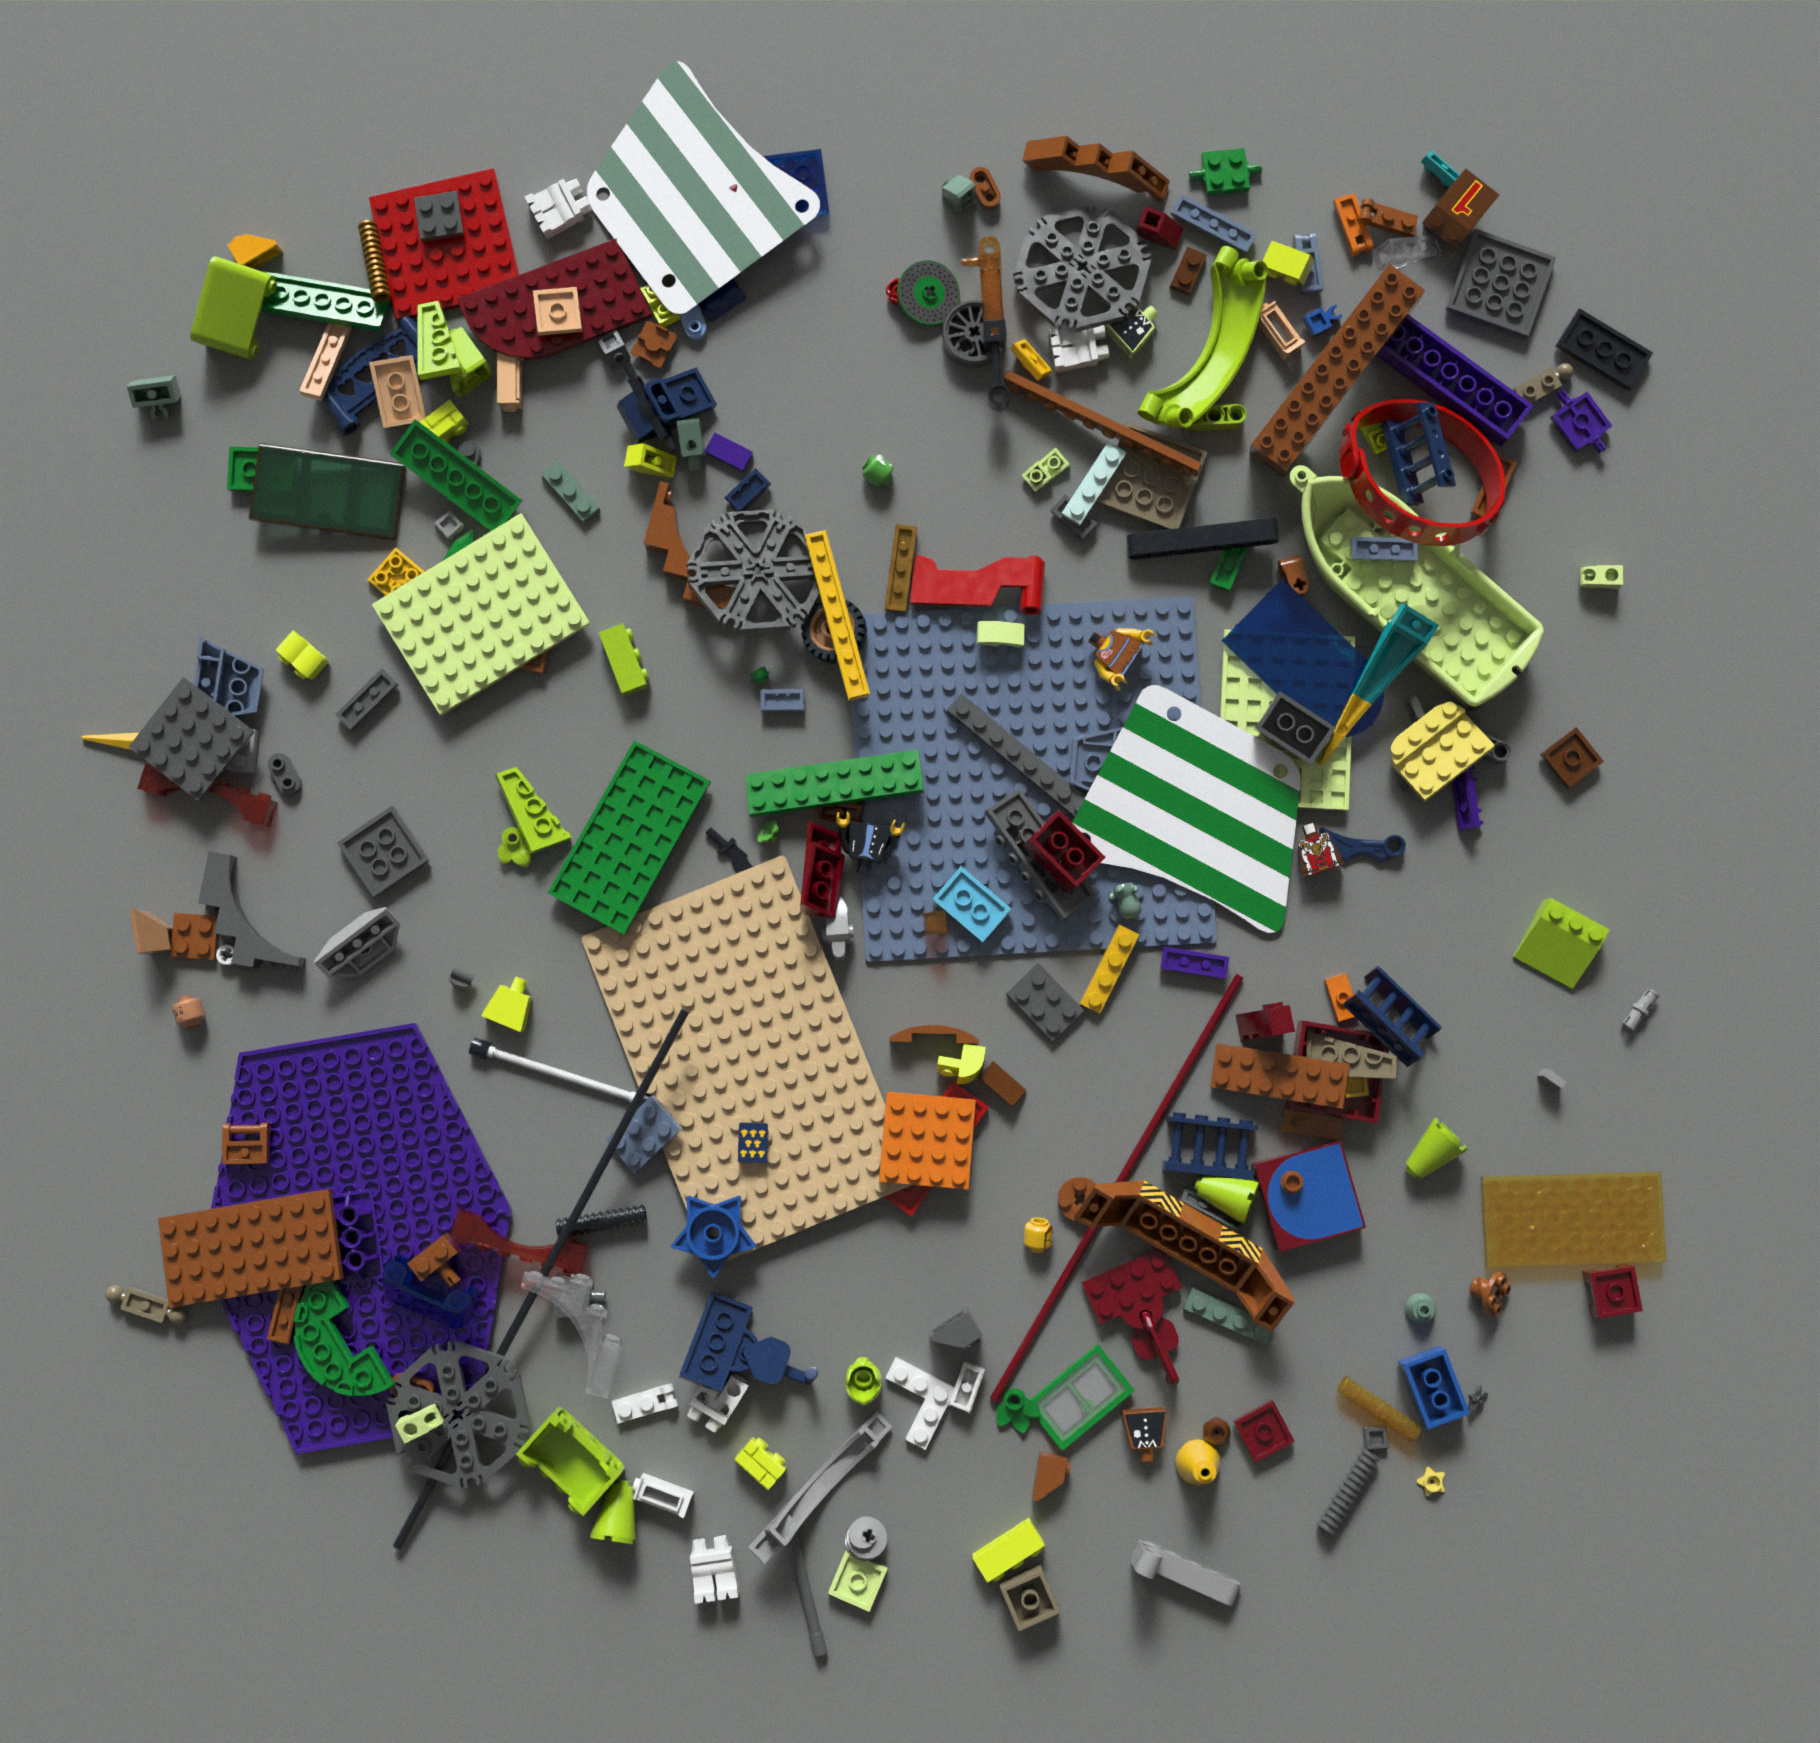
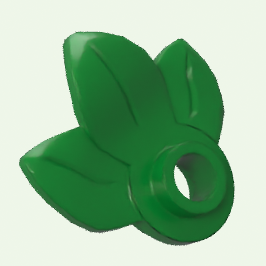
M1012 1388L1006 1392L1004 1402L998 1406L996 1411L998 1426H1004L1011 1421L1012 1425L1021 1433H1025L1030 1424V1417L1040 1416L1038 1404L1033 1399L1027 1398L1025 1393L1018 1388ZM1012 1396H1018L1019 1402L1014 1403Z

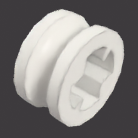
M223 945L219 947L216 953L217 960L222 964L232 965V958L225 960L226 956H223L224 951L228 952L230 949V953L233 954L234 946Z

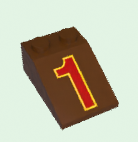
M1465 168L1422 223L1455 249H1458L1499 197V194Z

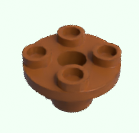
M1496 1272L1490 1280L1479 1276L1475 1277L1470 1284L1469 1292L1472 1297L1482 1300V1312L1485 1315L1498 1317L1502 1310L1504 1297L1510 1294L1511 1284L1507 1283L1506 1274Z

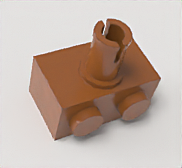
M447 1233L407 1264L420 1281L425 1280L435 1272L441 1276L448 1285V1288H451L461 1279L448 1263H450L449 1260L462 1250L451 1235Z

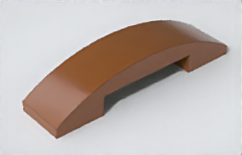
M943 1025L911 1027L889 1038V1042H912V1034L956 1035V1043L979 1044V1039L963 1030Z

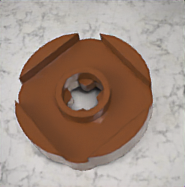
M1073 1177L1066 1180L1058 1191V1205L1061 1212L1067 1218L1077 1221L1074 1219V1216L1082 1204L1076 1205L1074 1203L1076 1201L1074 1196L1075 1194L1081 1195L1084 1193L1085 1200L1096 1183L1086 1177Z

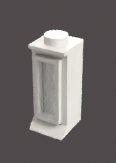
M643 1473L640 1479L636 1478L632 1487L633 1492H635L634 1500L636 1499L677 1514L683 1519L694 1493L691 1490Z

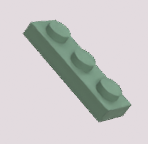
M558 460L541 473L544 479L583 523L600 510L597 504Z

